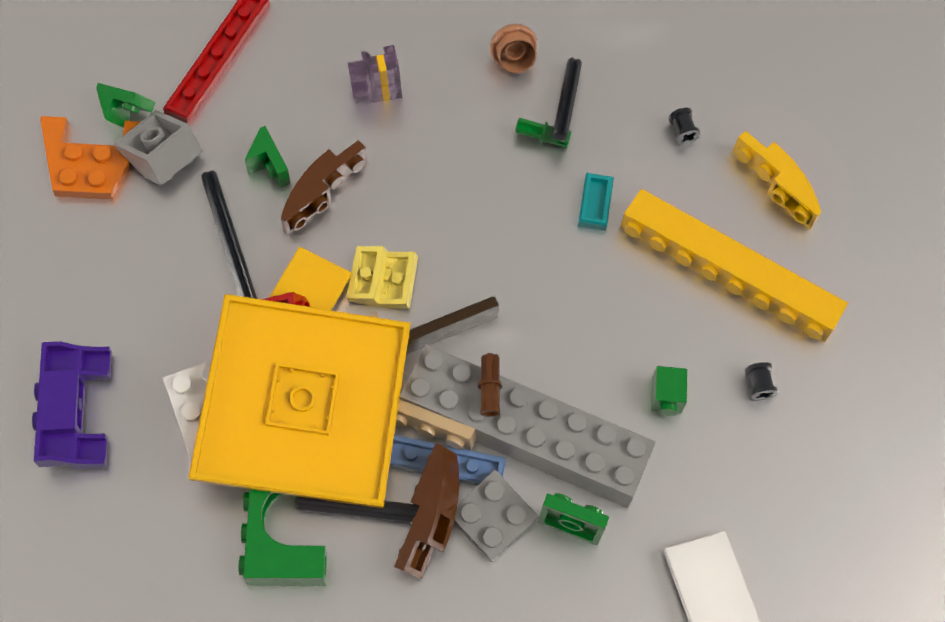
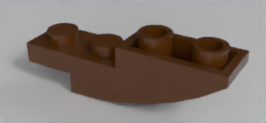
M359 140L337 156L328 149L303 173L290 192L281 215L282 227L286 235H289L294 230H300L307 223L308 219L316 213L319 214L325 211L331 203L330 190L338 188L345 178L352 173L359 172L367 162L366 147Z
M435 443L419 483L415 487L410 502L418 506L419 509L411 522V528L403 546L399 550L398 558L394 565L395 568L422 579L433 550L445 551L458 504L457 454L441 444Z

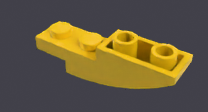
M745 130L737 138L732 152L741 162L746 163L756 171L761 179L771 184L767 194L776 204L790 212L797 222L811 229L820 216L821 209L806 176L779 145L773 142L766 148Z

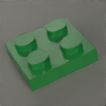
M547 493L538 523L598 545L607 526L609 516L604 515L603 511L598 507L592 505H585L583 507L575 504L570 497L564 494L555 493L551 495Z

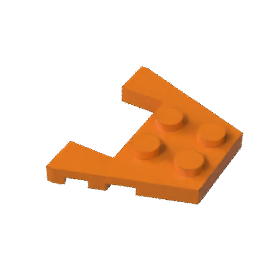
M41 116L40 121L54 195L61 197L113 199L130 171L129 166L131 163L114 145L65 143L69 126L67 118ZM125 121L123 136L141 121Z

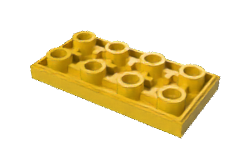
M299 246L270 297L295 292L305 296L313 308L333 310L349 282L352 272Z

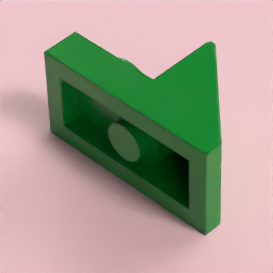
M98 83L96 87L104 118L124 128L125 121L129 120L131 112L139 114L140 110L152 113L156 103L142 95L101 83Z
M266 126L260 127L245 158L247 172L252 174L265 168L271 180L276 179L281 189L291 184L288 168Z

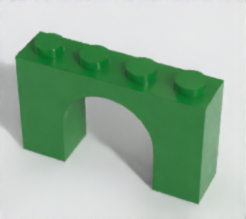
M251 489L249 492H245L243 509L244 512H248L247 523H242L241 543H246L245 555H240L238 571L239 575H243L247 586H326L327 551L325 546L285 545L272 539L265 531V517L269 507L284 494Z

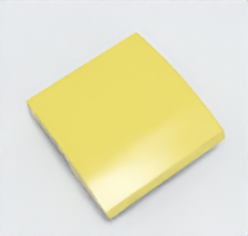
M356 246L346 299L350 302L368 306L410 309L418 262L416 252H387L384 246Z

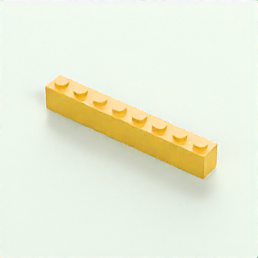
M640 189L624 213L620 228L624 229L628 235L649 243L656 251L665 252L675 258L681 265L697 270L706 279L722 284L731 293L741 295L752 301L756 307L770 311L777 315L784 323L793 324L805 331L813 339L825 342L849 304L643 189Z

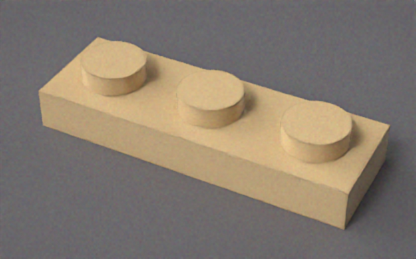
M399 399L396 419L397 426L405 427L408 425L417 429L419 434L427 438H434L435 436L445 440V443L452 448L472 450L476 442L475 428Z

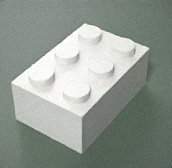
M211 360L163 377L191 461Z

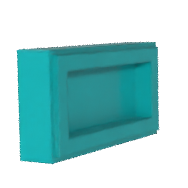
M586 173L578 226L606 231L614 177Z

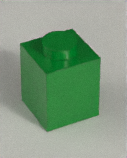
M657 366L652 376L651 411H657L664 416L681 414L687 403V369Z

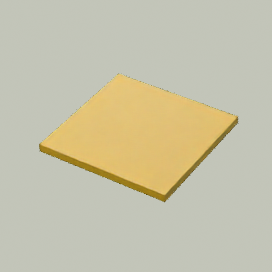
M225 294L188 476L189 481L383 509L411 323Z

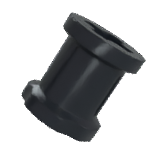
M687 107L673 111L668 119L670 124L674 125L677 133L675 136L676 141L681 145L692 143L701 135L699 128L695 127L692 120L693 112Z
M769 362L754 363L745 369L746 375L750 377L752 386L750 396L752 400H766L778 394L777 387L773 386L770 373L773 368Z

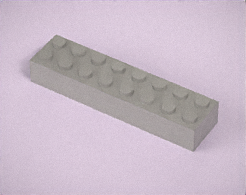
M425 345L400 394L401 400L475 428L476 443L621 506L629 507L656 441L503 376H500V381L503 383V388L500 389V415L496 417L482 416L480 414L481 389L478 388V382L481 381V367L430 345Z

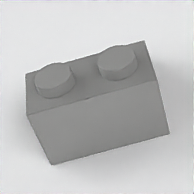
M157 110L114 143L115 148L146 179L161 186L165 182L170 181L185 165L190 164L203 151L189 124Z

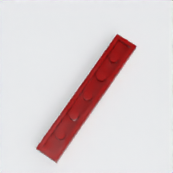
M237 0L163 107L164 114L184 123H190L270 5L269 0Z

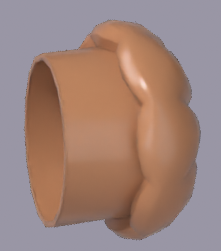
M509 24L493 35L490 43L491 57L506 71L522 73L532 67L536 60L537 38L534 32L527 26Z

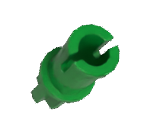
M519 118L515 127V132L518 134L539 139L541 144L542 142L551 143L567 149L572 131L568 132L567 140L561 142L560 140L553 139L554 126L548 125V122H545L544 125Z

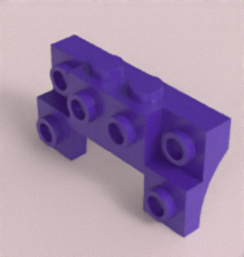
M62 341L42 342L39 382H36L34 385L35 400L38 401L37 412L32 414V427L36 431L33 461L38 467L71 465L74 469L107 467L108 437L105 433L83 434L85 382L88 380L111 379L112 351L109 346H79Z

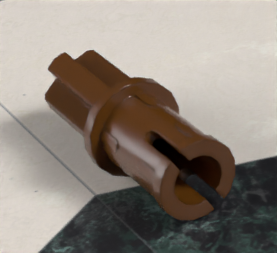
M487 353L481 357V381L478 382V388L481 389L480 414L485 417L500 415V389L503 388V383L500 381V357L492 353Z

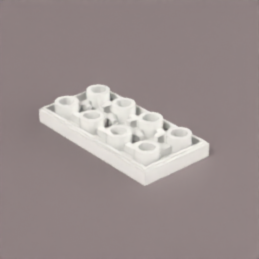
M726 531L664 549V555L689 622H760Z

